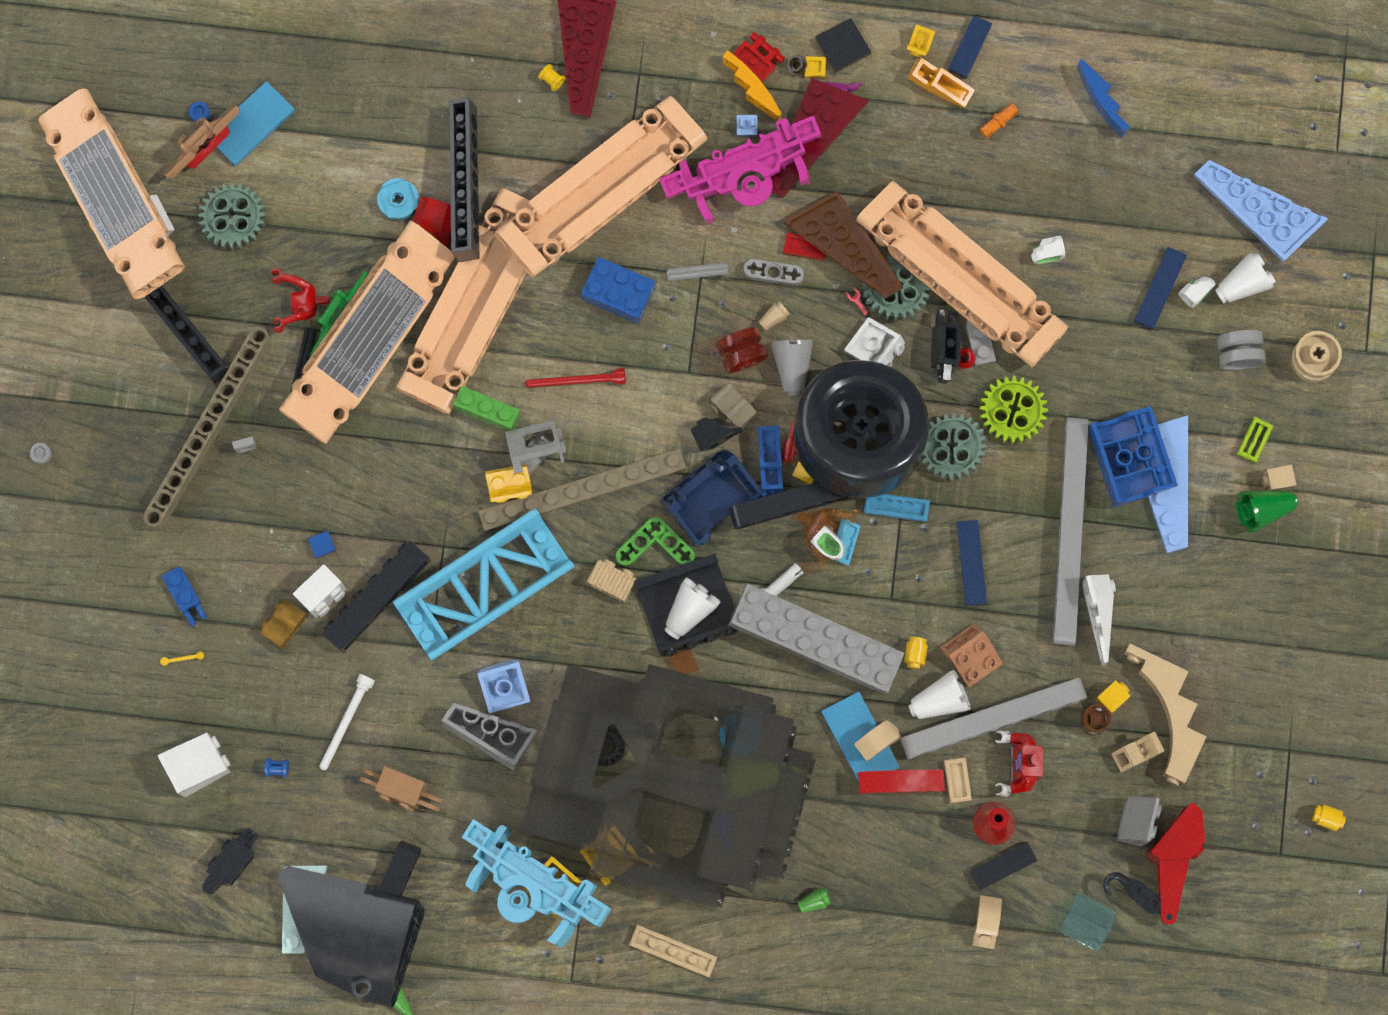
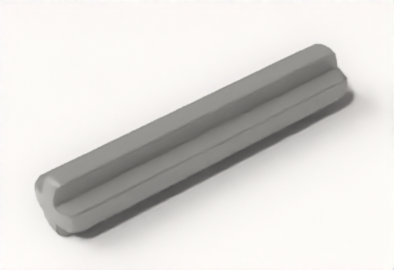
M726 262L667 269L668 281L728 274Z

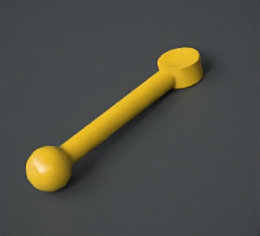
M199 651L194 655L171 659L163 657L160 663L163 666H167L172 662L196 658L201 660L204 658V653Z

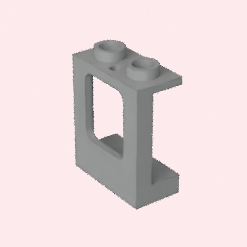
M554 420L505 432L515 474L523 472L521 461L559 452L561 462H564L562 453H566L561 428H556ZM548 429L553 431V442L530 448L525 446V435Z

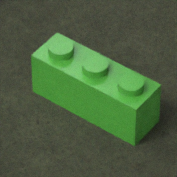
M461 386L453 404L456 411L505 431L515 430L521 417L520 409Z

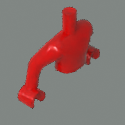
M276 268L271 271L273 276L279 275L271 279L274 284L278 285L284 281L295 284L303 289L299 292L291 293L293 314L283 319L279 317L273 319V324H280L278 327H273L275 333H282L285 329L284 325L314 318L317 305L330 304V296H317L314 285L295 275L283 274Z

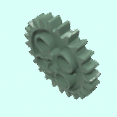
M231 182L230 188L223 184V190L215 187V194L208 192L210 199L203 198L206 206H199L200 210L204 213L198 214V217L203 220L199 222V225L205 227L202 232L204 235L208 234L207 239L209 241L214 239L215 246L221 242L223 249L229 244L230 248L234 250L235 244H238L239 248L242 249L243 242L249 246L250 238L257 240L255 233L262 234L259 226L266 225L261 219H265L267 216L263 213L266 208L264 205H260L263 201L261 197L257 198L258 194L256 191L251 193L249 186L243 190L241 183L235 188L234 183ZM221 203H227V206H226L225 209H223V210H218V209H217L218 206H219V204H221ZM241 203H248L245 209H238ZM232 213H235L236 215L233 216V219H230L229 217L232 216ZM220 223L227 224L223 230L217 229ZM240 223H247L245 229H238Z
M889 255L887 263L903 289L899 290V298L902 304L898 303L897 292L889 296L894 300L893 302H886L883 297L864 283L862 289L866 291H864L863 297H869L866 304H873L871 311L878 309V316L884 313L886 314V320L893 316L896 322L897 317L900 316L905 321L906 315L912 319L914 312L919 314L921 311L920 307L925 308V301H928L930 296L927 293H930L931 289L896 259L892 260V257ZM906 274L909 279H902L899 275ZM911 293L914 298H907L904 294Z
M953 413L952 418L944 414V420L936 417L937 424L929 422L932 428L929 429L928 440L922 457L925 458L922 461L923 464L928 465L927 469L929 472L934 470L935 477L941 473L943 480L948 475L951 481H954L955 476L962 480V474L964 473L970 477V470L977 472L976 464L983 465L980 458L987 457L982 452L988 449L987 445L982 444L987 441L986 436H982L985 433L984 430L978 429L980 426L978 422L972 424V417L965 421L964 414H961L959 418H957L956 413ZM956 429L954 442L957 446L954 447L955 460L954 464L951 465L953 453L949 447H953L952 430ZM948 433L947 439L943 441L938 439L940 434ZM969 433L967 440H959L961 434ZM941 453L947 454V458L944 461L937 460ZM961 454H968V458L965 461L958 460Z

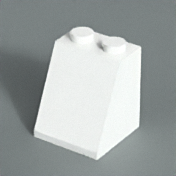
M205 733L158 755L174 788L183 797L193 794L230 773L228 766L231 764L226 755H221L218 748L221 745L215 735L211 737L210 734Z

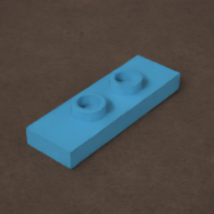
M884 494L866 498L864 513L927 522L930 500Z

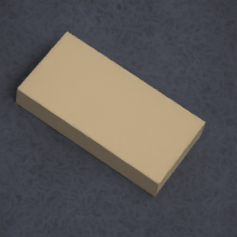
M966 757L944 760L950 804L972 801Z

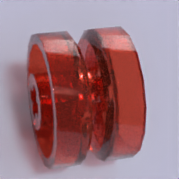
M751 327L739 330L722 338L715 344L719 356L725 357L722 364L726 373L732 374L747 370L769 357L765 345L759 344L762 337L758 328Z

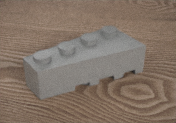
M456 703L451 705L441 720L442 727L515 771L538 733L536 729L520 726V724L508 722L493 715L483 714L480 711Z

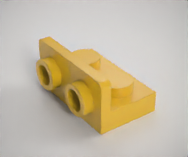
M522 464L523 472L516 474L513 466L485 472L490 502L503 503L511 498L523 499L532 494L527 464Z

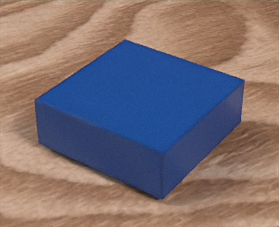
M329 531L308 538L316 559L336 552Z

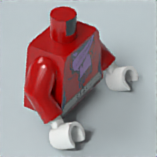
M996 731V733H1001L1002 735L1001 740H995L996 743H1009L1011 741V785L997 783L995 787L1002 788V791L996 793V795L1008 797L1011 792L1012 794L1031 791L1036 781L1043 776V747L1036 745V741L1030 734L1014 732L1010 734L1009 731Z

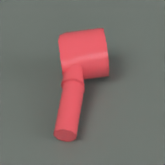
M852 287L856 292L855 296L850 297L848 292H846V297L855 302L863 315L868 314L860 300V292Z

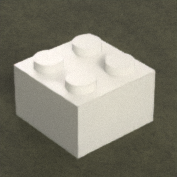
M323 564L293 595L317 618L318 616H324L330 610L329 606L334 601L338 602L344 597L346 587Z

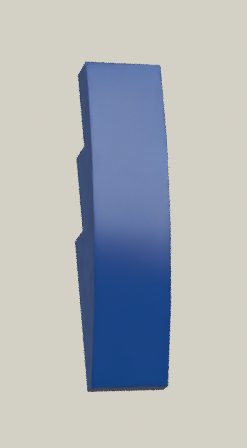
M1081 59L1077 70L1084 88L1105 121L1122 138L1128 132L1130 126L1118 115L1121 106L1108 95L1111 86Z
M779 425L758 427L762 497L783 492Z

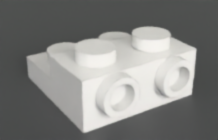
M868 317L844 351L856 360L874 361L892 367L893 358L903 353L905 342L901 335Z

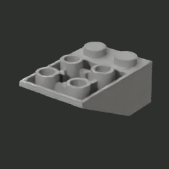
M1128 796L1125 800L1116 840L1142 847L1154 839L1157 826H1154V821L1156 818H1159L1162 805L1159 804L1160 799Z

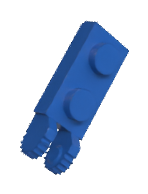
M181 566L161 576L179 609L191 626L196 624L194 617L189 612L192 608L196 607L199 616L203 620L207 618L201 606V601Z

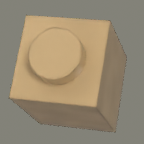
M1292 465L1267 469L1263 473L1264 476H1262V485L1264 489L1267 488V491H1286L1294 489L1297 485Z

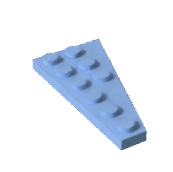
M1211 160L1194 174V177L1282 262L1290 257L1328 220V218L1322 215L1319 216L1311 212L1310 209L1301 207L1263 186L1260 187L1252 183L1251 180L1232 173L1231 170Z
M1188 416L1157 424L1178 484L1177 487L1148 497L1166 554L1188 547Z

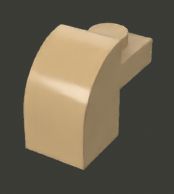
M886 720L868 732L854 745L865 760L869 761L902 737L899 734L898 728Z
M1153 732L1111 754L1122 773L1164 752V749L1156 733Z
M980 895L972 946L994 949L1000 924L1002 899Z

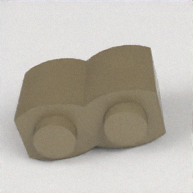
M727 383L710 398V403L712 404L710 408L717 416L721 414L726 419V422L737 425L742 429L757 416L756 410L730 383Z

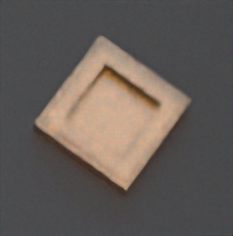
M691 649L671 657L678 678L698 670Z

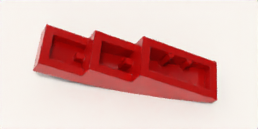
M944 770L858 772L859 794L945 792Z

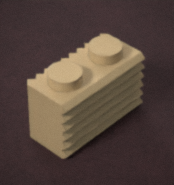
M598 559L587 580V585L625 604L635 586V574L624 568L622 571L616 569V564L607 559H604V561Z

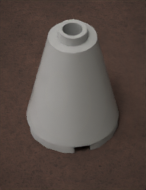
M772 341L771 347L783 391L788 392V396L801 395V391H804L806 386L813 341Z

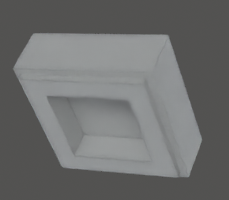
M253 436L232 442L233 448L238 454L257 448Z

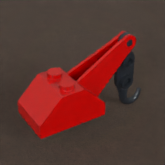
M1193 802L1185 806L1146 853L1145 856L1157 864L1159 896L1143 882L1129 878L1120 872H1112L1105 877L1103 881L1105 892L1111 895L1109 883L1112 880H1118L1123 885L1128 897L1147 913L1160 915V920L1164 925L1175 923L1190 859L1194 860L1205 849L1202 846L1206 841L1202 810Z

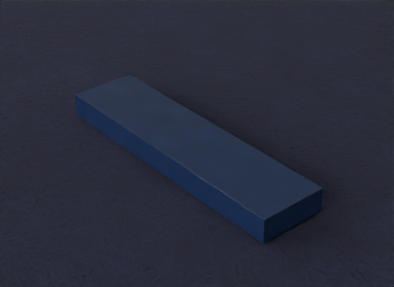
M1170 247L1167 248L1134 320L1135 323L1151 330L1154 329L1187 257L1186 254Z
M978 520L958 521L957 533L965 606L987 604Z

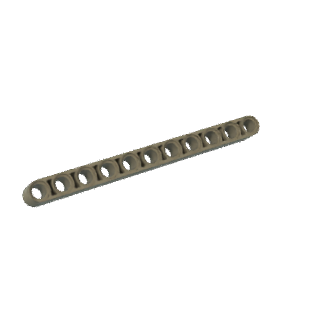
M255 327L250 331L145 511L144 521L151 529L160 530L166 525L270 346L271 337L263 327ZM258 335H265V339L263 341H255ZM247 353H255L253 359L245 360ZM238 370L244 371L242 377L235 378L234 375ZM226 389H234L232 395L224 396ZM217 406H223V411L220 414H214V409ZM205 425H213L211 431L203 432ZM196 442H202V447L199 450H193V445ZM191 460V466L183 469V462ZM180 478L181 483L179 486L172 487V481ZM169 496L170 502L167 505H161L162 498ZM153 515H159L160 518L157 523H150Z

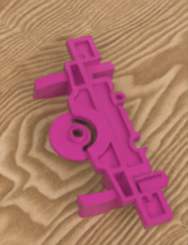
M814 115L791 124V127L786 118L777 121V131L767 135L759 134L761 140L758 144H753L751 139L748 138L745 144L726 151L724 156L719 150L713 151V161L706 159L698 163L696 168L698 176L693 177L687 161H681L679 164L681 170L659 178L667 199L687 192L690 200H697L701 214L708 225H710L716 219L710 212L706 197L732 193L740 204L748 207L758 206L764 203L771 195L773 187L771 176L779 173L781 166L785 169L786 165L795 161L801 186L804 184L809 185L811 183L809 173L801 156L806 153L803 146L804 143L822 137ZM747 172H757L765 179L761 181L756 176H747L741 183L742 190L738 191L737 189L738 180ZM754 182V188H748V183Z

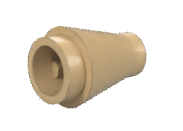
M779 301L777 304L774 303L758 322L767 331L769 328L785 321L790 313Z

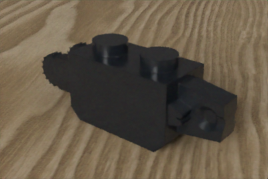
M939 309L935 317V326L932 328L931 368L937 371L938 383L947 384L951 380V373H954V368L960 363L961 327L957 325L956 312L951 311L948 315V321L945 323V312Z
M247 828L237 838L233 837L231 840L227 839L221 847L223 851L218 857L214 856L207 865L209 868L206 872L210 875L202 885L204 892L212 895L222 884L232 886L254 859V852L251 849L259 837L256 832Z

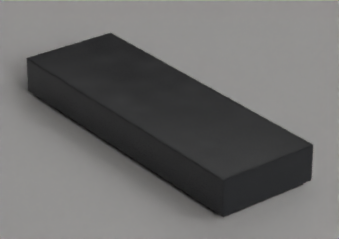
M1025 842L969 872L980 891L1037 862V859L1029 843Z

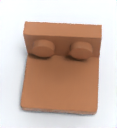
M972 624L940 647L942 653L952 661L968 687H971L1003 664L985 632L976 624Z

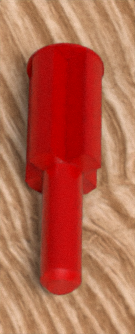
M794 420L791 423L789 438L785 439L781 461L793 463L795 455L793 443Z

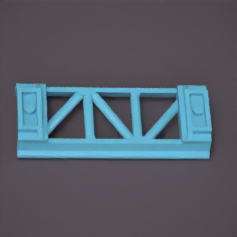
M534 508L392 602L431 661H433L575 566L549 531L537 509ZM521 535L536 558L501 547ZM496 556L542 568L547 574L519 592ZM480 562V609L458 578V575ZM490 563L512 597L488 612ZM451 581L473 616L429 604L422 599ZM432 613L462 621L469 625L448 638Z

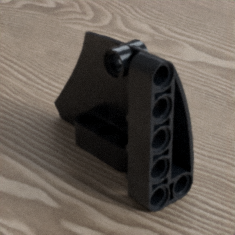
M288 866L277 875L315 976L354 995L361 1003H374L393 1008L423 922L425 909L421 902L417 899L379 891L368 884ZM368 987L365 994L359 995L362 988Z

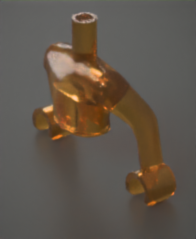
M826 508L818 511L814 518L804 512L800 513L798 519L809 525L804 539L811 552L820 561V567L823 570L830 571L825 568V563L830 561L834 564V561L822 554L811 543V540L824 526H827L836 534L838 525L831 521L830 517L849 519L854 524H859L854 521V516L859 514L863 517L861 512L857 510L848 512L835 508Z

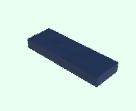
M973 16L948 68L949 72L965 79L968 78L993 23Z

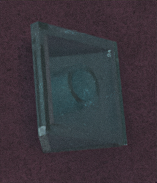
M1077 893L1059 932L1099 951L1111 930L1117 912Z

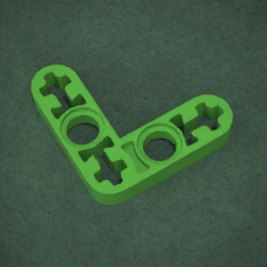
M658 517L649 519L616 552V560L622 567L631 566L655 542L679 565L695 560L694 551ZM652 523L655 525L660 523V531H653L651 533L653 539L650 540L649 536L643 531L646 530L649 533L652 530ZM638 537H644L647 540V544L642 548L637 547L634 543ZM674 537L677 540V544L673 548H668L664 543L666 538ZM631 544L638 553L635 555L633 551L629 555L630 561H621V553L627 554L631 550L628 547ZM680 545L684 546L681 548V551L684 554L690 553V561L684 560L682 562L681 554L677 551L676 555H674L673 552L678 550Z

